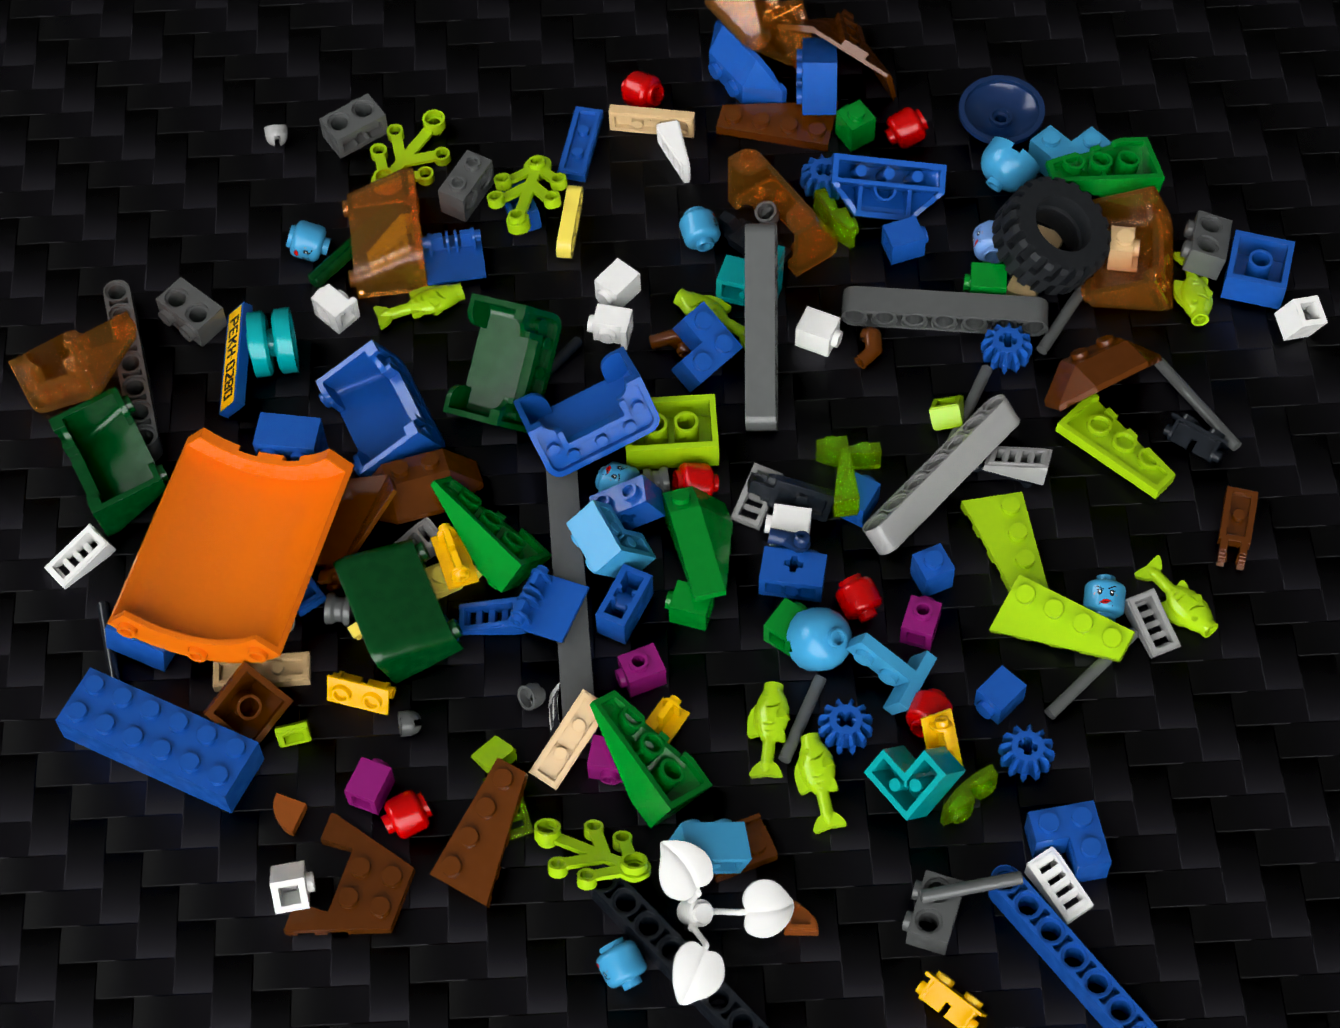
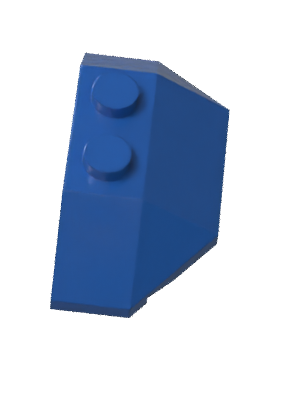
M721 19L715 21L709 50L708 70L715 80L718 79L725 86L727 93L731 97H735L741 104L786 103L787 88L776 79L775 74L763 59L727 22Z
M833 153L831 184L853 216L898 221L913 216L917 217L945 194L947 165Z

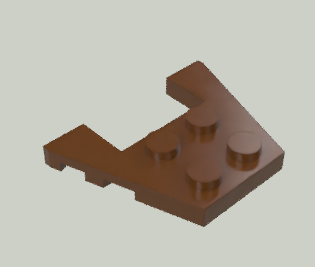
M331 813L320 840L323 845L351 852L348 863L329 910L323 911L310 907L308 909L291 911L284 927L285 935L298 936V933L328 935L329 932H348V934L392 933L415 875L414 867L337 814Z

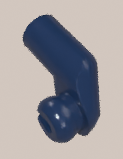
M770 527L767 543L784 546L796 553H803L810 548L811 538L806 531L791 532Z

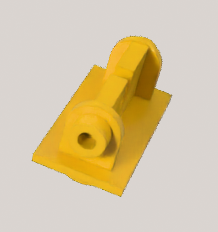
M449 523L441 524L438 527L437 536L430 539L448 590L451 591L479 582L471 556L457 531Z
M344 671L327 675V701L389 715V699L393 700L396 693V687L391 686L390 682L385 683L369 679L367 683H363V677L348 674Z
M671 695L669 698L662 697L645 721L658 734L663 731L669 737L667 741L669 744L690 715V712L680 707L682 701L675 695Z
M949 708L920 718L926 750L945 746L963 766L952 709Z
M940 970L937 974L926 971L925 975L930 978V981L927 983L922 980L915 990L919 994V999L923 1000L938 1013L948 1003L951 1007L944 1017L958 1028H977L979 1022L975 1020L977 1015L980 1017H987L988 1015L981 1009L984 1004L969 992H966L963 996L953 988L956 982Z

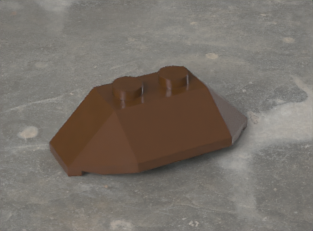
M1113 335L1102 336L1096 340V344L1088 348L1075 349L1070 353L1069 357L1060 361L1045 397L1046 407L1062 411L1162 361V357L1160 354L1128 340L1117 338Z
M443 448L381 464L372 474V476L388 474L394 480L397 493L378 521L397 525L445 513L431 487V483L434 480L450 476L474 494L484 487L475 460Z

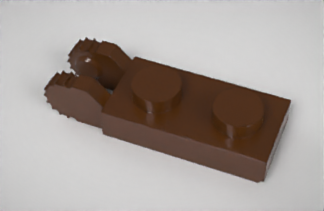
M1227 486L1217 544H1219L1216 560L1217 566L1223 567L1224 563H1226L1227 547L1230 546L1239 548L1235 565L1237 570H1244L1247 550H1249L1252 540L1258 491Z

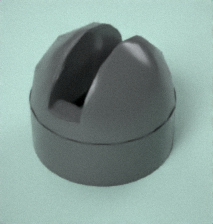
M763 201L755 209V217L760 223L778 222L780 217L779 209L772 201Z
M528 683L518 689V700L525 710L530 711L540 707L546 699V691L538 683Z
M413 710L398 711V727L401 737L416 735L422 728V725H415L414 720L422 719L417 712Z

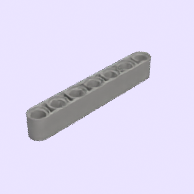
M1004 394L988 399L864 523L862 530L879 555H886L896 550L1019 425L1020 419Z

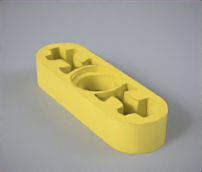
M567 186L557 237L556 256L558 258L572 259L583 204V186Z

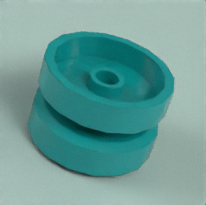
M290 308L273 309L271 313L272 328H269L267 316L262 311L246 313L247 346L256 378L273 375L275 371L274 357L277 358L279 369L283 374L298 373L299 356Z

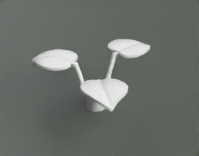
M666 840L660 842L659 880L661 887L667 896L681 901L677 907V917L681 923L689 925L688 931L693 932L702 944L701 946L694 941L685 942L678 949L673 962L672 978L677 1002L679 1005H688L714 994L722 985L725 976L722 957L717 952L708 951L709 942L698 927L708 925L713 915H745L744 928L748 934L758 938L772 937L782 931L790 922L794 912V901L780 884L772 880L760 879L752 882L745 889L742 897L745 909L712 908V905L707 900L698 899L702 894L700 887L709 884L713 878V866L709 856L694 844L685 841Z

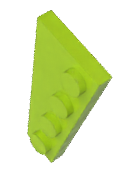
M1096 393L1080 401L1058 422L1056 432L1154 499L1173 482L1176 474L1150 448H1144L1137 441L1138 435L1131 428L1126 429L1117 420L1118 415L1110 407L1106 409L1099 402L1100 397Z
M1016 492L961 501L960 508L964 515H967L973 525L972 529L976 536L982 540L987 549V555L998 568L1001 574L1000 578L1008 592H1010L1019 574L1048 588L1023 493Z
M1020 574L989 629L991 633L1004 634L1029 642L1043 643L1055 648L1069 649L1081 654L1121 662L1135 636L1134 631Z

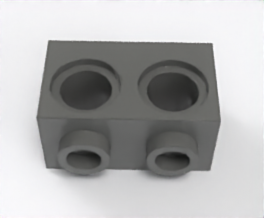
M368 93L319 119L324 139L340 159L387 134L386 114Z
M470 150L464 153L438 189L441 212L467 222L494 184V170L491 159Z
M1198 210L1194 221L1188 220L1183 237L1187 239L1184 241L1180 256L1184 257L1182 270L1217 280L1227 260L1233 220Z
M182 277L155 299L160 319L166 325H173L179 329V332L189 342L195 341L202 347L227 326L223 307Z
M928 870L925 871L923 881L916 880L911 900L916 901L913 912L907 910L902 925V930L907 931L905 944L941 955L946 954L962 896L922 904L920 890L964 881ZM928 922L933 924L936 929L927 932L922 930L919 925Z

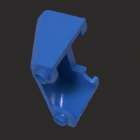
M370 340L316 381L321 392L319 393L321 402L327 408L333 407L340 412L359 451L353 455L354 463H352L354 464L353 469L359 477L372 476L381 464L445 447V442L408 368L397 355L374 340Z
M623 346L607 354L601 361L600 368L605 380L551 407L545 397L539 393H530L513 401L546 470L555 477L566 476L652 433L658 427L660 421L659 413L639 372Z

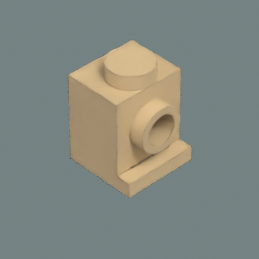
M1112 225L1107 270L1137 273L1140 240L1135 239L1136 227Z

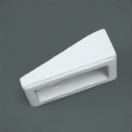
M678 120L657 124L658 144L682 181L689 183L691 180L690 162L680 123Z
M89 523L44 568L66 590L111 556L117 549ZM94 541L98 544L95 549L90 545ZM83 549L89 553L85 558L79 553ZM73 557L79 562L76 567L69 561ZM63 564L70 571L67 576L59 569Z
M1053 846L1026 864L1024 873L1066 925L1093 908V902ZM1048 865L1052 867L1051 869L1042 874V869H1044ZM1058 875L1061 879L1050 886L1048 881ZM1067 886L1070 891L1058 898L1056 893ZM1075 897L1079 900L1078 903L1069 909L1064 907V904Z

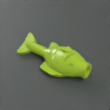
M1174 252L1173 259L1183 266L1184 257L1180 256V252ZM1185 271L1186 279L1184 281L1174 280L1173 282L1174 299L1183 307L1194 326H1203L1209 322V314L1213 306V291L1208 287L1207 277H1199L1197 274Z
M461 283L424 286L409 292L411 300L407 303L392 308L375 306L373 309L378 318L380 329L383 330L391 324L392 320L412 314L413 319L429 314L439 315L459 301L465 300V295Z
M683 288L678 291L673 304L677 305L686 316L704 301L726 328L739 337V341L745 349V326L728 317L727 314L731 312V305L715 296L702 295L686 291Z
M1159 555L1154 557L1147 566L1134 573L1136 579L1147 582L1153 581L1165 593L1166 600L1161 602L1172 624L1200 633L1204 638H1208L1217 630L1218 624L1214 621L1209 605L1202 598V595L1189 589L1184 580L1174 585L1162 573V560Z
M769 681L764 684V690L748 716L747 735L749 739L760 737L762 741L761 761L756 763L749 772V776L752 779L764 777L783 778L781 769L774 762L775 743L786 742L785 729L790 718L787 698L783 692L784 685L780 682Z
M818 733L805 734L800 737L801 748L799 759L795 766L794 777L801 796L809 792L817 796L821 815L817 818L813 831L815 834H820L830 829L846 827V820L838 813L833 812L829 794L839 790L838 784L834 779L836 766L833 756L826 745L820 740Z

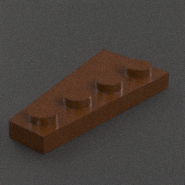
M837 101L836 111L839 109V101ZM796 102L722 105L716 126V134L828 152L836 115H802V104H796Z
M497 758L430 872V875L488 908L492 900L491 894L495 881L498 880L501 870L500 864L505 847L508 846L510 840V831L514 817L517 816L529 776L526 772Z

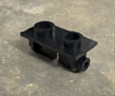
M1172 413V420L1175 423L1174 425L1168 424L1163 432V435L1167 436V440L1184 449H1187L1193 440L1197 442L1191 451L1193 454L1205 459L1209 463L1212 461L1218 463L1224 453L1220 451V448L1222 447L1226 450L1229 448L1228 441L1224 440L1226 436L1209 427L1208 431L1197 425L1198 421L1188 414L1182 413L1179 416Z

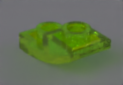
M826 188L815 190L814 210L821 223L840 243L848 248L855 247V235L859 234L855 217H850L846 207L838 209L835 199L829 197Z
M827 436L816 440L815 457L817 462L833 467L856 470L878 469L881 467L882 450L880 442H860L849 446L847 436Z
M992 764L970 776L950 795L942 807L940 822L943 826L952 822L954 824L964 822L973 813L975 798L977 800L984 799L993 793L996 788L998 774Z

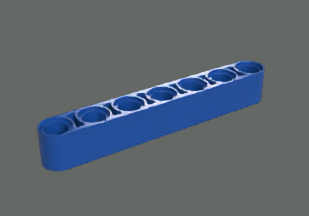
M1000 865L992 871L991 876L1016 872L1018 870L1010 865ZM1024 877L1022 885L1012 886L1013 888L1006 890L1001 888L988 891L991 901L1103 1028H1158ZM1027 906L1033 909L1035 913L1025 915L1019 908ZM1051 932L1058 939L1055 941L1046 940L1042 933ZM1075 958L1081 966L1071 967L1066 964L1064 959ZM1098 984L1103 988L1104 992L1099 994L1093 993L1087 985ZM1120 1010L1126 1014L1127 1019L1118 1020L1113 1017L1111 1011Z

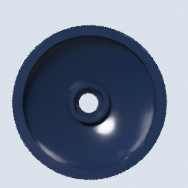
M994 75L981 78L968 86L960 98L958 111L963 127L976 139L989 144L994 137H1003L1014 142V145L1027 141L1040 130L1045 117V104L1040 93L1026 81L1007 75Z

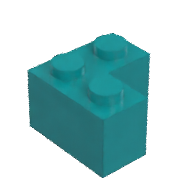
M778 245V297L782 289L785 246ZM726 254L716 280V297L725 302L745 306V259Z
M902 745L883 749L864 773L903 818L908 821L926 817L966 770L945 746L924 750L915 759L906 747Z

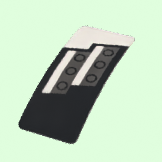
M560 683L552 690L549 697L548 725L550 737H552L560 725L558 715Z

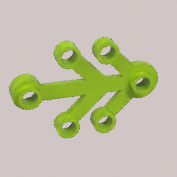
M432 109L424 113L422 117L424 128L406 149L403 143V127L400 124H391L387 127V138L392 142L396 160L390 168L386 162L388 158L386 145L375 143L370 147L371 158L375 161L377 167L371 178V185L375 192L382 195L391 194L398 189L399 185L419 182L423 186L431 185L435 180L433 169L429 166H422L417 171L401 172L406 167L435 162L438 166H446L450 163V151L446 147H438L433 151L418 153L432 136L441 134L445 129L446 121L442 111Z
M534 155L524 163V167L511 175L509 173H499L494 177L497 190L491 191L487 195L488 205L491 209L502 208L507 202L520 196L516 209L511 210L506 218L510 234L522 235L531 229L527 212L534 195L544 203L547 209H556L562 203L558 191L567 188V178L564 173H554L551 170L552 162L548 157ZM526 179L525 182L511 188L513 184ZM546 180L550 183L552 190L548 191L539 181Z
M543 818L534 824V839L540 847L549 849L559 846L579 854L570 857L556 856L549 859L548 875L552 878H564L568 875V870L601 864L610 866L599 869L582 868L577 872V886L582 890H592L597 886V881L622 878L628 882L637 883L645 880L651 874L650 862L646 855L634 850L632 845L633 836L628 831L620 830L612 836V847L615 851L621 852V857L610 852L604 836V824L600 820L592 819L584 823V837L591 841L592 845L562 834L560 822L553 818Z

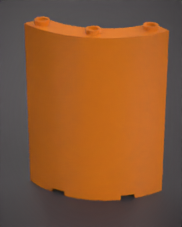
M204 427L188 436L107 624L116 628L117 632L126 638H136L155 647L188 656L196 662L208 660L225 663H243V661L246 663H264L266 660L281 656L354 464L330 448L316 454L300 456L299 461H286L287 459L284 455L260 451L257 456L240 451L241 445L226 440Z

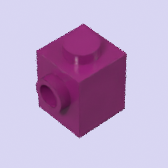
M911 595L901 626L899 642L931 650L941 616L942 603L928 596L918 597Z
M654 643L617 656L618 669L615 670V676L619 686L627 688L630 697L667 684L666 668Z
M593 735L587 761L588 777L598 779L608 785L623 783L604 737Z
M361 757L344 790L348 804L379 815L395 783L392 768L381 759L373 758L370 760Z

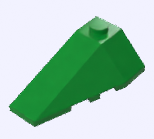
M1148 137L1118 138L1112 140L1111 145L1102 148L1096 145L1091 147L1089 152L1083 154L1073 152L1048 160L1045 163L1048 175L1052 180L1055 177L1062 178L1068 184L1073 182L1079 185V189L1083 192L1087 191L1094 196L1127 204L1155 203L1165 179Z
M452 477L437 479L431 483L433 491L477 569L487 579V583L495 590L502 593L517 588L530 576L533 568H536L537 565H543L552 556L547 549L523 528L517 532L503 522L506 518L505 515L499 511L495 513L482 507L481 498Z
M693 486L662 493L665 521L695 602L726 595L729 555L731 554V536L733 535V522L726 504Z
M615 690L589 704L628 796L650 829L673 816L713 786L693 757L686 751L682 754L667 742L669 737L663 731L659 734L645 723V716Z

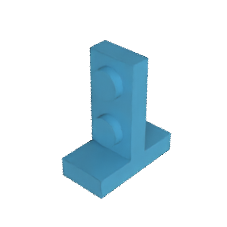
M867 632L851 638L845 648L854 655V659L859 664L869 667L878 674L882 682L894 687L883 706L891 715L909 710L915 694L921 689L937 659L927 650L911 656L908 663H905Z

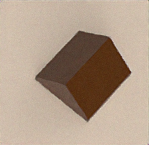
M243 661L204 710L203 714L212 722L255 740L260 744L294 700Z

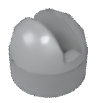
M276 124L264 127L265 138L269 144L275 146V140H279L281 146L286 142L288 137L287 125Z

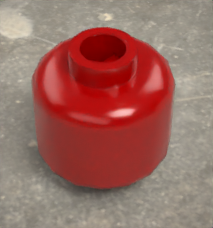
M633 71L624 79L621 85L622 97L628 106L655 108L664 97V88L660 79L655 75L642 71Z
M905 107L887 118L888 129L884 133L892 146L898 144L900 148L907 149L926 137V129L929 127L919 109L914 110L911 107Z
M682 463L678 470L673 471L672 491L693 486L713 496V493L718 492L719 476L714 474L712 467L708 463Z
M858 573L838 584L839 589L835 597L848 620L859 618L860 622L864 623L878 615L876 609L882 604V597L871 577H862Z
M938 689L921 690L915 694L909 710H907L906 722L912 733L920 738H924L920 718L949 708L952 709L953 713V705L946 695Z
M406 790L385 802L384 809L386 814L381 816V819L389 834L396 832L401 839H407L429 826V817L433 816L421 792L416 794L412 790Z

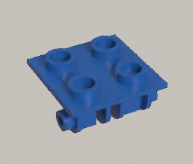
M471 227V229L459 230L460 234H457L455 229L453 230L454 235L448 236V231H445V236L443 237L442 233H427V236L422 237L428 286L487 278L480 229L474 230V227Z
M537 565L536 568L531 570V574L523 586V590L519 594L514 608L510 612L506 625L563 643L587 595L589 587L549 575L547 567Z

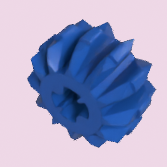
M821 153L818 160L810 157L808 164H803L801 169V188L804 189L806 197L813 196L815 203L819 199H824L827 204L830 198L839 200L840 196L831 184L833 155L830 158H824Z
M1009 322L1003 328L997 323L994 330H987L981 342V353H983L984 363H991L990 367L993 370L1001 368L1003 374L1008 369L1017 373L1020 366L1026 367L1030 355H1032L1033 347L1030 343V334L1023 333L1022 326L1014 329Z
M838 698L835 701V707L828 704L824 707V714H820L818 717V725L820 726L818 734L820 738L825 739L827 748L836 745L838 755L842 753L843 748H847L852 755L856 751V746L865 748L867 738H871L873 735V728L870 726L872 725L873 718L871 714H865L866 707L864 704L854 707L853 698L848 701V704H843Z
M1031 724L1026 727V731H1023L1016 725L1013 728V734L1006 732L1003 735V743L998 748V753L1002 756L1000 758L1001 767H1009V777L1016 773L1021 774L1020 779L1022 782L1026 780L1027 775H1030L1036 781L1040 778V772L1047 774L1050 771V763L1055 758V752L1051 750L1053 747L1052 739H1044V729L1039 730L1037 733L1032 732Z

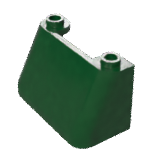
M472 293L467 310L468 318L471 324L480 327L466 386L457 384L450 388L446 394L442 412L527 433L513 401L530 393H539L545 397L561 333V320L558 315L551 312Z
M116 386L48 419L54 433L60 438L62 447L82 484L93 516L108 538L120 532L165 491L167 487L165 483L170 480L163 465L156 466L131 413L136 411L128 394L122 397Z
M414 539L346 555L333 562L370 656L378 668L395 684L464 649L459 637L463 636V632L455 618L449 620L444 614L425 570V567L428 566L426 560L430 558L429 552L422 541L417 543Z

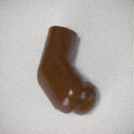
M873 326L863 328L860 333V337L863 338L862 342L865 343V349L854 358V361L862 369H865L883 350L881 333Z
M672 329L649 335L650 345L653 350L670 345L676 349L677 354L682 358L691 352Z

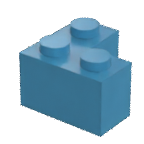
M1049 125L1030 140L1028 153L1040 166L1039 172L1045 177H1049L1045 167L1046 161L1073 152L1083 154L1089 152L1093 146L1099 145L1102 148L1111 145L1112 142L1092 126L1073 141H1070L1052 125Z
M592 500L566 523L572 533V541L581 549L586 558V566L594 574L616 578L623 564L642 571L656 559L644 535L624 529L610 504Z
M690 819L682 822L669 838V840L685 841L694 844L705 851L712 862L713 874L741 873L752 860L745 822H732L730 819L700 822L698 819Z

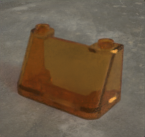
M704 0L706 7L746 48L787 65L794 66V68H797V48H802V38H813L812 33L777 29L778 25L782 23L808 20L803 0H767L765 2L762 0Z
M743 149L728 157V201L736 210L741 208V205L753 206L755 210L757 205L763 201L775 203L779 209V218L794 234V242L791 244V250L794 254L788 260V268L796 277L836 253L838 249V236L833 229L760 152L754 149Z
M414 168L400 169L348 193L347 200H342L344 218L349 217L354 270H348L350 287H356L358 299L409 293L418 288L428 286L419 216V197Z
M1155 186L1093 199V202L1095 204L1099 203L1103 209L1101 214L1103 217H1107L1109 223L1107 231H1110V233L1112 225L1136 227L1135 239L1140 240L1137 273L1107 270V257L1105 263L1094 273V276L1087 279L1085 285H1082L1081 291L1084 301L1089 302L1091 307L1145 311L1172 309L1174 303L1173 224L1170 213Z
M126 311L83 334L76 330L64 332L9 360L8 363L29 404L36 412L46 413L90 400L104 391L136 338V325Z

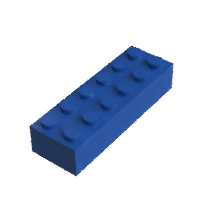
M91 667L55 720L64 738L231 814L265 760L259 742Z

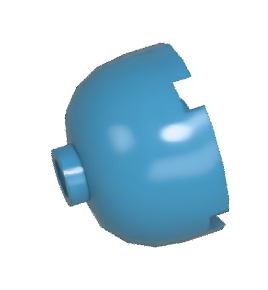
M994 137L982 154L980 164L983 175L988 179L986 184L996 192L1001 190L1016 192L1027 181L1035 179L1039 173L1040 166L1027 151L1022 149L1019 153L1012 148L1015 143L1003 137Z
M826 607L809 608L798 612L791 620L786 634L787 641H790L792 652H789L790 656L800 668L807 671H828L841 665L850 653L845 649L852 638L849 623L839 612Z

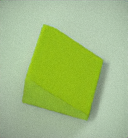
M957 395L933 400L929 414L934 430L957 428L963 425V396Z
M308 720L276 726L274 729L280 748L312 740Z
M495 735L474 752L471 758L488 774L497 758L512 764L517 759L516 749L512 745Z

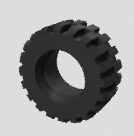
M1051 177L1031 179L1023 186H1020L997 211L992 225V233L995 234L992 237L994 248L998 249L996 255L999 261L1004 262L1006 265L1005 270L1009 275L1013 274L1018 278L1017 282L1022 286L1027 284L1031 287L1030 290L1037 293L1044 291L1047 295H1057L1058 293L1064 295L1070 293L1073 289L1079 288L1105 263V259L1110 252L1111 233L1107 231L1109 223L1107 217H1103L1101 214L1103 209L1099 203L1095 204L1091 199L1092 195L1087 191H1081L1079 185L1073 182L1068 184L1065 182V179L1055 177L1053 180ZM1036 221L1045 223L1053 228L1063 240L1066 251L1050 244L1041 234Z

